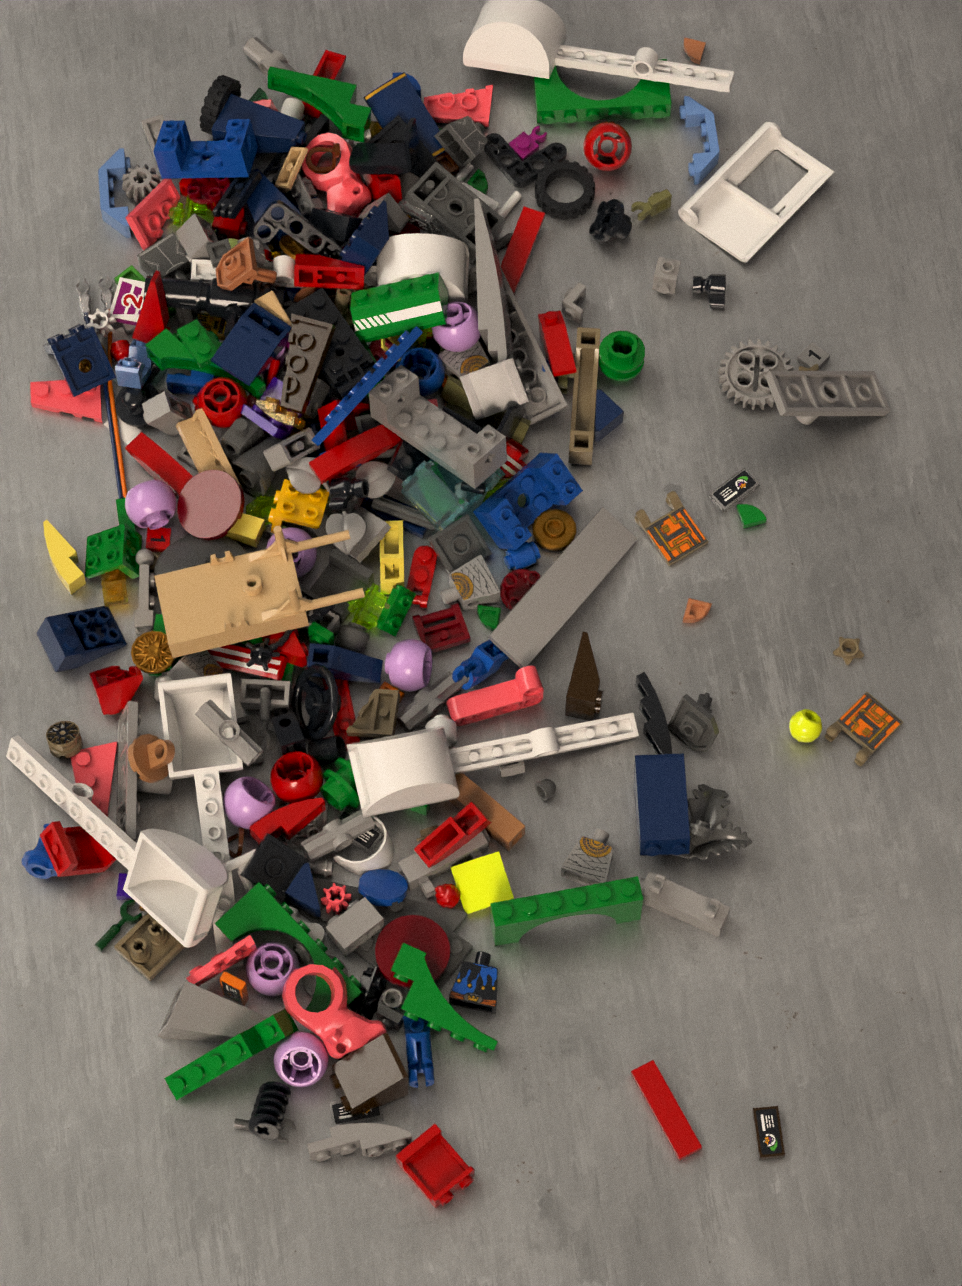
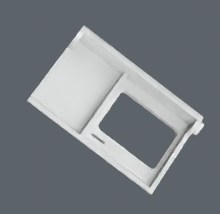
M765 122L678 210V214L687 225L741 262L746 263L834 174V171L782 137L781 129L776 123ZM779 150L807 169L808 173L774 208L769 209L740 190L738 186L772 151Z

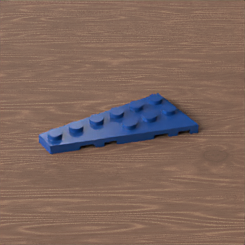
M417 326L410 333L406 330L397 339L400 344L397 346L394 343L385 352L388 357L386 359L381 357L372 368L375 371L373 373L368 371L360 382L324 419L327 423L312 438V441L317 446L352 412L420 337L423 332Z

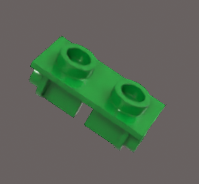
M398 584L395 588H392V592L386 602L391 606L389 609L383 608L376 621L378 623L376 628L396 637L416 593Z

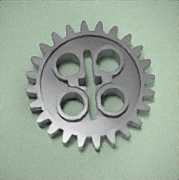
M748 339V345L745 346L740 341L739 349L731 346V353L725 352L718 375H721L719 376V383H722V391H728L727 398L735 397L734 404L742 401L743 408L747 404H751L752 410L755 409L756 405H759L764 410L766 403L771 408L773 407L774 398L770 388L763 386V384H768L765 375L769 371H793L794 368L790 365L791 359L784 358L785 351L777 352L778 345L771 348L769 347L770 341H767L765 345H761L760 339L757 340L756 344H753L751 339ZM759 357L757 391L754 392L755 358ZM744 361H745V362H748V363H750V364H749V365H744V364H742L741 362H744ZM764 364H771L773 366L767 367ZM740 382H746L748 385H741Z

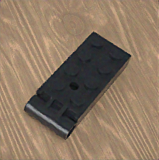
M323 288L284 310L290 321L292 313L330 323L336 327L320 371L340 400L360 382L368 371L372 373L375 371L372 368L374 360Z

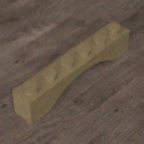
M577 327L575 356L577 373H574L568 464L592 465L601 331L598 328Z

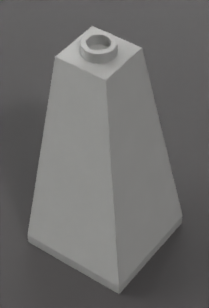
M185 981L175 993L158 1037L224 1043L268 1017Z

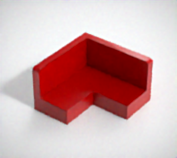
M335 400L317 409L321 429L327 423L324 419L341 400ZM359 403L324 440L325 451H329L347 441L346 433L358 429L355 417L369 410V404Z

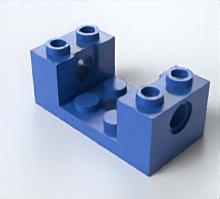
M185 120L163 121L153 151L161 178L249 177L258 149L251 120H228L225 139L219 141H191Z
M539 453L477 507L473 513L498 548L516 550L532 536L527 527L542 512L548 510L553 504L566 506L583 490L558 454ZM521 494L526 497V503L523 507H520L517 502Z

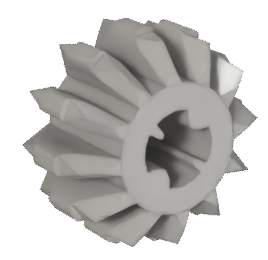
M136 164L135 169L128 167V174H123L122 189L126 192L128 199L134 198L136 203L140 199H144L160 183V177L156 174V170L154 168L149 169L147 164L143 168H140L138 164Z

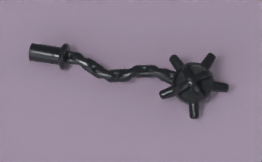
M335 605L314 609L313 614L307 617L308 623L315 622L318 619L322 621L323 616L335 608ZM295 629L286 630L285 634L277 642L268 645L269 638H265L263 643L255 645L249 642L246 643V647L251 650V659L246 665L248 667L253 664L262 665L264 671H268V663L272 657H280V652L273 651L283 646Z

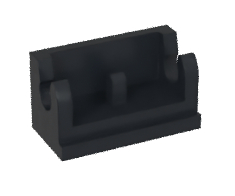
M312 207L310 217L311 223L334 240L347 243L349 237L358 229L362 218Z

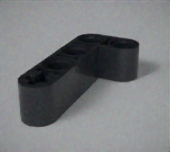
M280 200L271 202L254 225V236L259 242H269L278 230L281 229L315 255L330 256L329 251L324 248L327 241L328 249L331 251L338 250V257L333 256L332 258L342 260L343 258L340 256L343 250L340 243ZM274 207H281L284 210V215L276 218L271 214V211ZM293 221H300L303 227L300 231H293L290 228V224ZM260 226H268L271 232L267 236H261L257 231ZM311 235H319L322 239L318 245L310 244L308 239Z

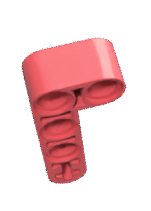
M526 666L516 672L514 680L454 696L446 701L450 717L456 722V725L464 726L537 705L543 700L544 689L536 666Z

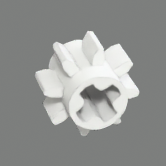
M97 308L96 313L88 315L91 323H88L87 326H93L97 336L101 334L107 338V334L110 331L115 332L112 324L117 321L114 317H110L111 313L108 309L103 313ZM104 320L103 326L99 327L100 321Z

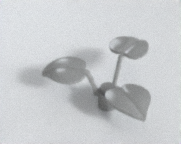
M312 457L298 459L286 467L291 485L302 494L315 493L321 486V482L309 467V462L315 459ZM370 461L358 468L356 479H366L368 481L369 493L367 497L379 498L385 495L393 486L396 476L387 470V464ZM325 482L323 485L331 497L330 486ZM356 496L348 502L346 509L336 510L340 514H332L326 521L327 535L345 530L349 531V540L333 543L335 547L346 555L350 554L366 532L365 521L361 516L353 513L355 511L354 504L357 503L358 499Z

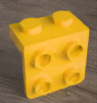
M284 479L281 491L276 490L273 502L277 504L276 508H271L268 522L272 523L271 532L274 533L273 528L275 526L282 528L283 521L314 529L320 528L329 492L326 489L320 488L315 493L302 494L291 485L290 480Z

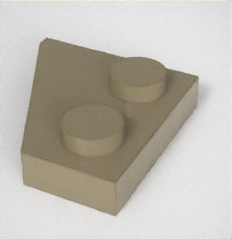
M375 689L370 695L368 703L359 711V717L352 726L349 725L347 728L348 736L374 738L393 736L395 734L401 695L399 690Z

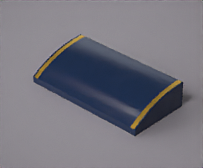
M405 72L364 96V100L371 108L382 129L398 115L407 125L411 118H416L418 138L436 158L446 152L434 137L440 131Z

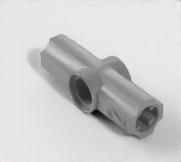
M251 37L243 47V52L258 64L260 71L267 78L270 66L297 72L288 64L285 56L280 51H273L258 37Z
M450 671L447 672L431 687L426 686L421 689L414 697L413 702L398 713L397 722L404 731L412 732L428 717L433 718L438 715L444 708L446 701L461 691L463 684L461 681L455 683L452 679V673Z
M211 699L205 702L195 715L247 766L254 763L262 754L263 750L239 727L237 722L231 720ZM233 728L236 730V734L232 738H226L222 734L224 729Z
M359 810L343 820L335 819L323 827L321 832L301 842L300 846L305 857L310 862H313L333 850L338 852L345 849L353 842V839L375 828V824L371 816L363 817L362 810Z

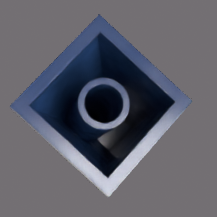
M233 94L230 95L211 129L213 141L224 140L227 133L226 126L228 120L250 119L258 145L256 153L289 152L292 146L299 147L300 144L303 145L307 138L304 121Z
M258 168L251 170L259 171L262 177L247 200L255 223L268 205L275 200L286 203L302 215ZM274 207L271 214L279 218L284 215V210L281 207ZM293 221L290 224V228L293 231H300L303 227L300 221ZM266 225L258 228L261 236H267L271 232L270 228ZM281 229L278 230L269 242H266L271 252L282 250L279 242L282 236L288 234Z

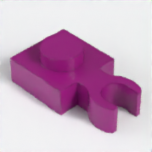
M540 126L534 127L530 135L522 132L508 143L522 161L539 151L538 143H543L547 139V132L541 136L537 135L540 132Z

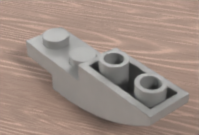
M352 1123L330 1127L331 1138L309 1143L307 1147L310 1160L316 1159V1161L327 1160L331 1158V1155L340 1152L342 1155L350 1154L356 1151L358 1147L361 1149L362 1156L377 1157L388 1149L393 1148L394 1151L404 1149L412 1142L410 1131L391 1125Z

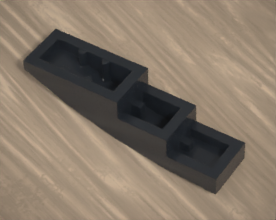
M643 672L636 676L635 684L643 697L640 699L639 710L647 721L644 723L643 734L656 754H672L671 737L664 711L655 689L646 673Z

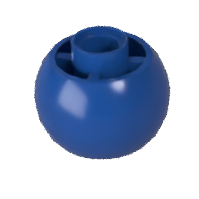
M423 347L409 349L401 356V361L396 363L395 369L402 365L406 369H410L418 377H423V379H419L420 395L424 398L436 393L444 382L445 367L443 361L438 354L430 349Z

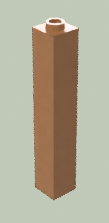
M455 774L459 797L448 801L460 811L471 801L475 803L492 822L485 828L487 834L509 852L525 835V825L465 774Z

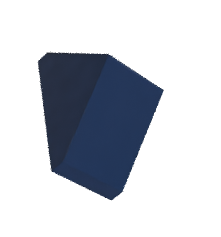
M600 389L596 391L594 442L601 441L623 422L624 411Z
M305 863L286 890V901L316 918L321 917L310 865Z

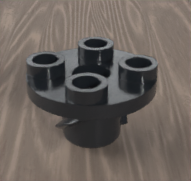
M617 199L601 202L597 209L598 215L589 228V234L600 243L607 242L612 237L614 240L617 238L625 239L631 232L632 222L631 218L624 214L623 203Z
M148 382L144 384L142 389L123 387L118 393L115 402L119 418L129 426L144 428L148 424L143 417L142 403L158 395V390Z

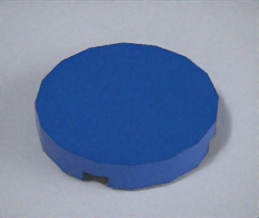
M375 869L364 873L360 877L358 892L366 897L371 904L387 907L392 906L393 902L398 901L400 903L406 898L408 883L397 872L387 869Z

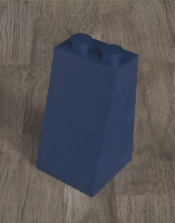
M684 753L635 755L634 797L640 856L689 854L690 828Z

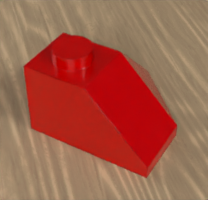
M109 666L89 673L103 715H114L121 712L127 702L131 701L143 680V675L136 666H130L129 670L120 669V666Z

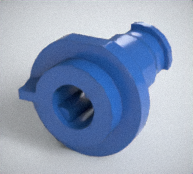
M39 837L37 846L33 850L26 851L21 862L30 875L40 879H48L51 876H57V873L41 837Z

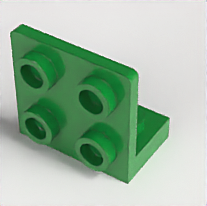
M124 523L88 536L85 577L90 579L119 569L132 579L139 577V565L135 557L142 547V535Z

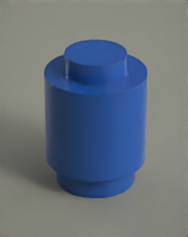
M526 541L516 550H506L504 562L509 570L513 569L514 571L535 564L541 558V555L533 541L529 543Z

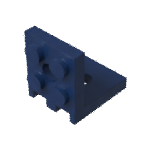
M78 324L69 328V333L64 336L63 334H56L47 339L48 343L43 345L47 354L54 355L73 397L116 378L93 326ZM83 359H87L91 363V369L86 373L81 372L79 369V362Z

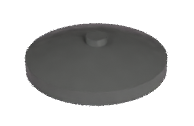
M189 535L175 541L162 552L156 562L154 576L210 563V555L213 554L217 558L225 557V551H230L233 557L246 554V552L239 543L227 536L215 540H203Z

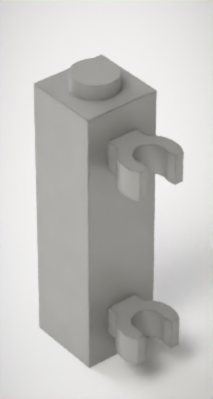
M484 829L460 849L431 868L415 853L398 862V871L406 879L407 887L410 891L420 886L425 898L428 899L435 895V888L430 880L450 871V868L484 856L483 854L488 852L490 838Z
M648 872L645 879H640L643 904L717 937L720 936L729 917L730 907L721 904V901L717 899H710L671 882L658 873L655 875Z

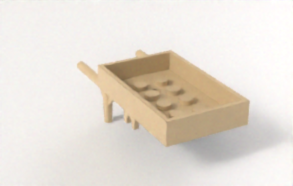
M275 526L273 531L276 541L268 549L233 557L230 551H225V557L217 558L215 554L210 555V563L154 576L172 657H181L286 630L309 626L306 611L365 597L363 588L313 600L302 598L292 553L349 540V531L345 530L295 542L285 539L282 528Z

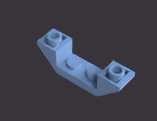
M684 96L683 105L679 106L680 119H684L685 127L700 126L701 137L705 136L706 142H703L704 153H694L692 163H688L689 176H693L694 185H698L718 164L720 150L714 113L691 97Z
M120 148L98 169L100 207L103 221L126 238H131V227L125 218L129 214L128 206L115 207V199L110 197V191H114L113 181L123 180V174H127L128 167L131 168L130 157H125L124 148Z
M133 340L129 346V357L118 361L115 366L118 386L142 389L151 374L153 364L147 357L145 347L147 343Z

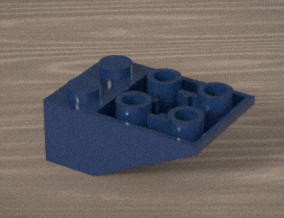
M385 200L382 201L379 207L375 205L372 207L367 217L363 219L358 229L350 237V245L346 244L340 253V256L343 257L341 261L365 266L364 276L370 270L389 240L387 203Z
M253 303L230 331L211 358V362L250 386L287 345L289 332H291L292 327L256 303Z
M108 605L46 617L36 633L55 672L78 668L127 645Z

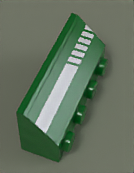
M437 272L352 292L350 310L355 334L361 343L401 335L406 330L410 333L416 326L423 330L447 324L448 290L440 273Z

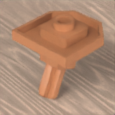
M250 237L245 238L225 253L215 269L217 286L230 291L242 283L252 285L254 280L273 284L277 277L275 271L257 267L254 244Z

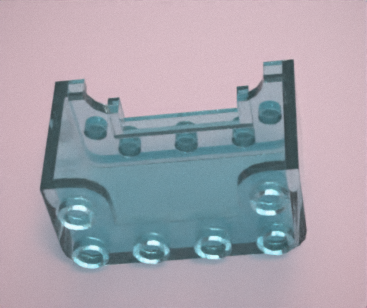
M432 459L428 462L423 461L414 470L415 473L401 483L403 487L401 492L440 533L484 496L467 492V497L458 498L454 494L456 491L454 488L456 484L463 482V480ZM500 467L482 482L486 483L485 494L505 475Z

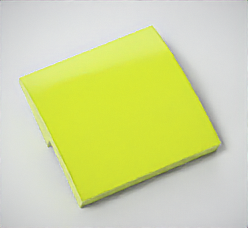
M499 851L450 868L456 887L460 892V900L464 912L467 914L489 908L490 903L514 899Z

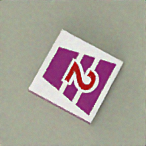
M120 277L111 305L110 317H114L119 323L136 326L144 302L145 282Z

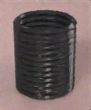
M340 735L312 740L308 743L307 747L308 754L313 756L320 766L334 763L339 757L345 759L347 754L345 742Z

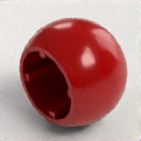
M603 122L595 125L588 131L584 139L583 151L591 166L601 171H613L621 168L630 158L632 141L629 133L621 125L614 122ZM613 132V133H617L618 136H616L615 138H613L611 135L603 134V133ZM596 140V149L593 150V145ZM604 140L612 141V148L608 151L601 149V143ZM617 143H622L621 152L616 157ZM601 154L606 157L611 156L612 160L602 161L597 158Z
M218 377L207 382L201 388L197 398L198 409L202 408L211 426L217 428L231 427L236 419L243 416L241 414L243 405H248V396L242 385L227 377ZM221 395L227 396L222 402L216 401ZM211 405H213L214 409L218 412L212 411Z
M290 752L281 756L275 762L271 770L270 782L277 797L285 803L292 804L307 799H314L319 794L320 788L323 785V771L319 762L313 756L304 752Z

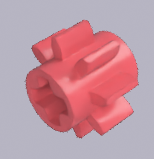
M335 883L329 889L324 888L323 893L326 897L320 898L321 905H327L326 913H330L333 910L337 915H340V911L343 909L347 910L349 906L347 902L352 900L351 894H345L346 886L339 887ZM340 895L341 900L335 899L332 901V898Z

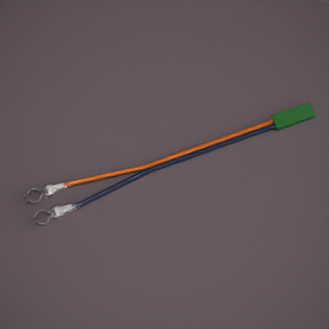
M107 275V280L112 283V280ZM101 276L99 280V288L102 291L101 301L104 304V310L108 309L110 311L114 299V294L111 290L113 283L108 290H104L100 286L101 282H103V277ZM84 278V283L89 286L86 293H81L77 289L80 285L79 279L76 284V290L79 294L78 303L81 307L82 316L87 325L91 323L88 315H91L90 306L92 302L89 295L90 285L86 278ZM110 331L108 333V360L112 367V357L110 355L112 332ZM112 380L103 383L118 491V499H116L119 525L125 523L135 530V524L129 519L125 509L127 487Z

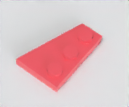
M493 85L485 86V89L474 90V88L466 89L465 92L458 94L450 92L424 97V105L437 123L449 124L469 116L475 123L479 122L484 127H489Z
M163 179L125 217L143 251L155 244L157 238H161L164 232L162 228L166 220L171 218L180 199V195L171 179Z
M65 380L30 382L32 407L56 413H70L78 418L88 417L102 423L101 385L73 397Z
M117 742L81 749L78 754L70 757L75 782L86 784L92 788L94 793L91 802L107 817L109 815L112 780L115 771Z
M250 935L238 941L227 951L220 952L212 957L211 961L206 965H199L189 971L190 976L186 978L187 981L197 986L202 985L248 957L251 952L257 949L255 942Z

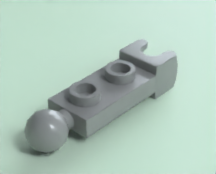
M146 548L140 549L135 557L139 565V610H134L135 634H143L154 629L153 610H150L154 609V595H150V587L155 585L154 573H150V565L154 561V554Z

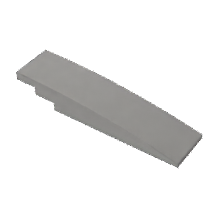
M479 198L474 199L478 330L486 346H488L491 358L494 363L508 359L509 355L513 354L511 325L495 242L485 210Z
M475 266L469 269L468 304L478 312L477 273ZM501 269L508 304L515 360H520L524 371L520 373L523 382L528 381L532 394L528 395L529 402L518 406L526 410L523 418L530 420V425L568 406Z
M602 507L487 638L520 668L528 666L638 538Z

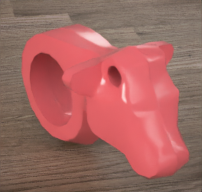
M325 133L318 135L305 148H308L309 152L315 147L333 148L334 143H339L341 151L339 164L333 171L321 175L308 168L305 157L302 163V176L311 180L315 189L327 192V209L355 217L358 213L361 214L365 205L372 201V194L361 181L360 174L350 169L349 159L353 148L337 134ZM315 152L312 154L311 162L317 167L319 159L326 152Z
M309 964L299 969L296 968L290 973L283 986L282 999L288 1014L321 1038L329 1055L335 1059H340L382 1034L387 1033L385 1024L381 1021L366 1019L347 1008L346 983L341 973L335 967L331 970L324 965ZM307 975H317L328 983L331 990V1001L324 1011L318 1013L309 1012L300 1006L295 996L296 985L299 979Z

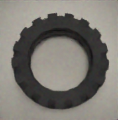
M219 75L217 80L213 81L212 87L208 90V95L205 96L204 106L201 108V131L212 135L211 129L230 95L241 96L240 81L225 75Z
M563 160V162L554 161L552 165L549 166L547 164L543 167V171L538 173L537 180L535 181V198L538 207H541L542 212L545 214H550V217L554 219L557 217L561 218V220H567V218L576 219L578 215H584L587 212V208L590 209L595 197V181L593 182V175L588 173V169L584 165L580 166L578 162L574 161L572 163L569 160ZM567 177L578 181L583 186L584 192L579 199L569 203H562L553 200L547 194L546 187L554 179Z

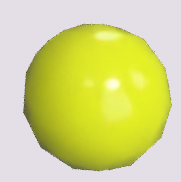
M809 709L796 712L791 716L789 722V731L792 737L798 742L810 743L816 740L822 731L820 716Z

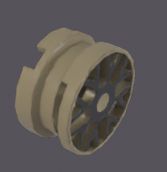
M56 722L46 732L50 753L54 757L60 758V756L70 758L78 754L82 749L83 742L79 727L74 722Z

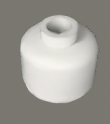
M436 715L434 719L427 722L426 729L444 726L448 747L451 749L457 743L456 722L449 719L446 715Z

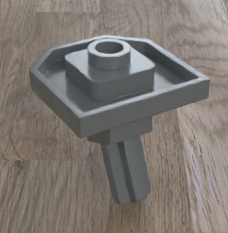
M709 693L700 694L697 702L685 694L681 698L668 724L669 731L694 751L709 750L719 734L715 717L711 714L712 698Z

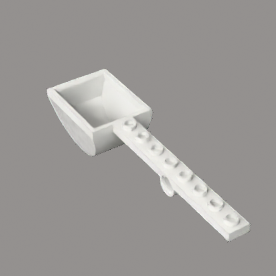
M489 0L486 2L463 52V64L466 66L546 79L550 78L556 65L729 93L735 78V72L658 60L657 53L648 47L640 48L636 56L566 46L564 45L566 41L564 22L553 9L538 0Z
M416 233L391 236L377 257V266L370 268L364 276V282L368 286L367 289L439 272L448 290V303L464 302L468 304L469 247L458 239L436 234ZM277 256L273 259V262H265L260 267L277 273L275 283H271L273 287L303 288L294 287L295 259L290 256ZM192 259L191 280L199 281L200 278H203L205 282H210L213 278H216V268L213 269L210 260ZM254 280L253 282H256L257 285L259 282L262 281ZM262 282V286L265 287V284L270 283Z
M231 673L157 682L164 739L170 740L175 747L174 758L168 764L169 778L173 780L194 777L203 847L215 855L223 864L230 861L219 773L243 770V763L195 714L205 702L211 699L231 720L237 722ZM229 727L224 729L222 734L226 738H232L236 734V730ZM232 871L227 872V880L213 920L217 954L227 951L234 945L215 925V922L236 904ZM243 960L228 969L244 967Z
M628 713L558 728H541L527 734L452 749L448 747L444 726L347 744L362 814L363 817H369L457 799L459 797V789L455 774L637 738L639 734L634 713Z
M19 735L12 737L6 757L129 870L123 890L184 947L190 948L202 941L211 929L227 880L226 870L219 859L195 841L166 830L146 829L140 831L136 843L91 802L94 793L91 787L83 783L71 784Z

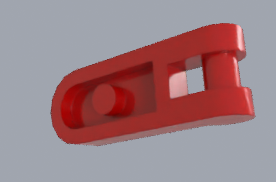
M420 546L415 550L406 587L412 592H422V595L415 596L412 604L420 605V608L426 609L437 564V555L430 546Z

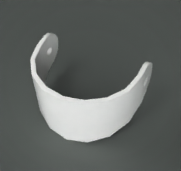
M371 816L375 827L384 833V841L374 855L362 861H350L338 855L334 856V860L340 866L358 876H362L370 870L387 869L394 858V844L384 823L375 816Z

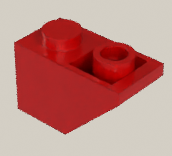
M295 629L289 636V640L273 652H280V656L288 658L287 663L303 668L307 666L306 657L309 653L304 642L299 643L297 638L299 632ZM285 631L261 638L263 642L265 638H269L268 645L277 642L285 634Z

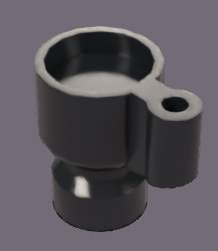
M711 274L706 279L702 276H693V294L706 292L711 308H725L726 274Z
M348 477L333 478L330 483V510L346 509L348 502L354 496L366 498L369 493L368 481L366 479H356L353 482Z

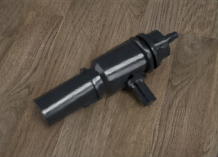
M147 275L144 286V299L153 276ZM161 277L167 307L196 310L197 314L206 311L210 317L224 318L226 321L224 336H228L240 317L255 303L257 298L270 291H274L284 310L297 303L285 301V290L276 289L271 284H265V288H263L262 282H259L257 285L256 282H253L252 285L242 283L230 291L217 286V278H213L210 282H205L203 278H200L199 281Z

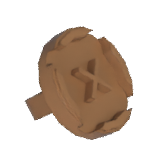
M144 734L135 738L128 748V760L133 772L137 771L140 775L139 778L148 783L159 782L168 776V764L172 762L175 755L174 744L170 740L159 739L151 734Z

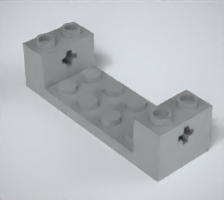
M400 365L369 392L372 418L474 489L507 461L506 436L490 425H487L476 434L420 395L418 376L404 366Z

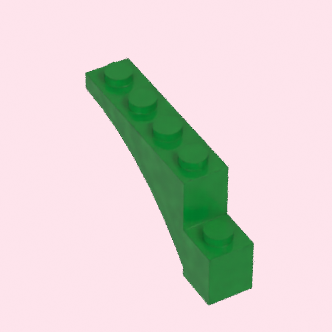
M270 66L268 70V89L288 94L310 104L338 127L342 132V138L364 143L371 125V108L355 104L357 95L356 84Z
M202 326L218 350L221 343L217 335L212 331L208 332ZM168 329L163 330L145 345L147 357L162 371L168 368L188 369L217 377L231 378L241 384L244 390L258 401L266 390V383L261 376H258L248 386L214 363L200 369L176 333L172 334Z
M403 942L390 970L395 972L393 977L405 983L409 979L413 980L401 1006V1009L405 1010L404 1016L418 1021L419 1017L428 1021V1027L441 1032L442 1028L451 1031V1037L461 1042H464L465 1038L474 1042L473 1047L483 1052H487L488 1048L494 1051L498 1041L468 1023L443 997L425 961L426 952Z
M283 1009L257 1025L239 1033L164 1079L177 1101L299 1029L291 1015L288 1014L286 1009Z

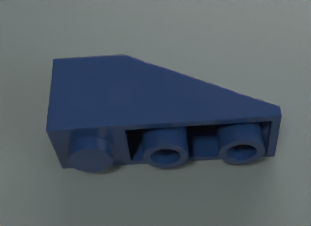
M310 643L307 668L317 663L326 666L335 679L380 684L383 660L333 645ZM314 673L310 676L323 678L320 674Z

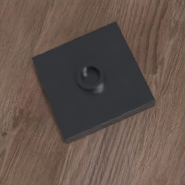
M266 833L240 875L254 885L258 882L263 887L268 884L277 894L274 898L283 902L286 897V890L302 866L308 863L309 860L269 833Z

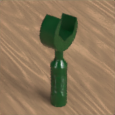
M135 900L125 901L121 905L120 914L122 919L117 924L112 925L95 943V947L98 950L102 951L114 939L125 922L135 924L141 920L142 913L134 917L128 914V908L135 904Z

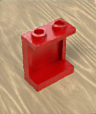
M54 821L40 834L58 877L105 872L116 861V858L81 826L63 828L60 821Z
M433 1124L396 1155V1163L435 1208L440 1204L444 1206L454 1198V1192L459 1188L462 1190L467 1188L474 1181L475 1169L472 1166L469 1167L442 1136V1131L436 1124Z

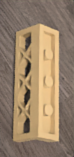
M203 409L196 410L192 418L178 422L176 428L198 473L206 470H220L231 475L240 485Z

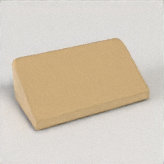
M294 146L290 148L274 185L282 193L286 194L292 189L309 150L308 148Z
M270 291L255 300L257 305L292 327V323L274 291Z

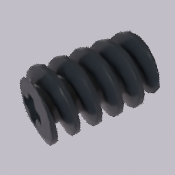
M272 1081L260 1086L248 1123L250 1131L257 1137L265 1140H274L278 1137V1130L281 1129V1122L284 1119L283 1114L286 1113V1106L289 1103L288 1098L291 1097V1091L285 1084Z

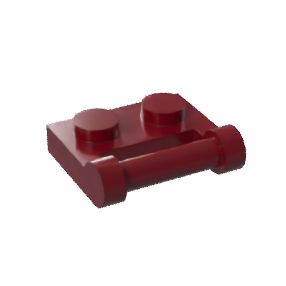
M458 603L452 604L450 608L420 616L418 614L412 616L419 640L427 644L431 648L432 653L471 642ZM450 617L455 618V620L431 626L425 629L423 626Z

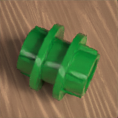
M615 331L603 338L599 346V366L608 378L616 381H627L641 373L644 367L645 346L636 334L629 331Z
M339 757L334 762L337 772L335 773L327 769L323 773L325 784L320 788V793L331 806L338 811H342L348 805L357 808L360 805L350 759L345 760Z

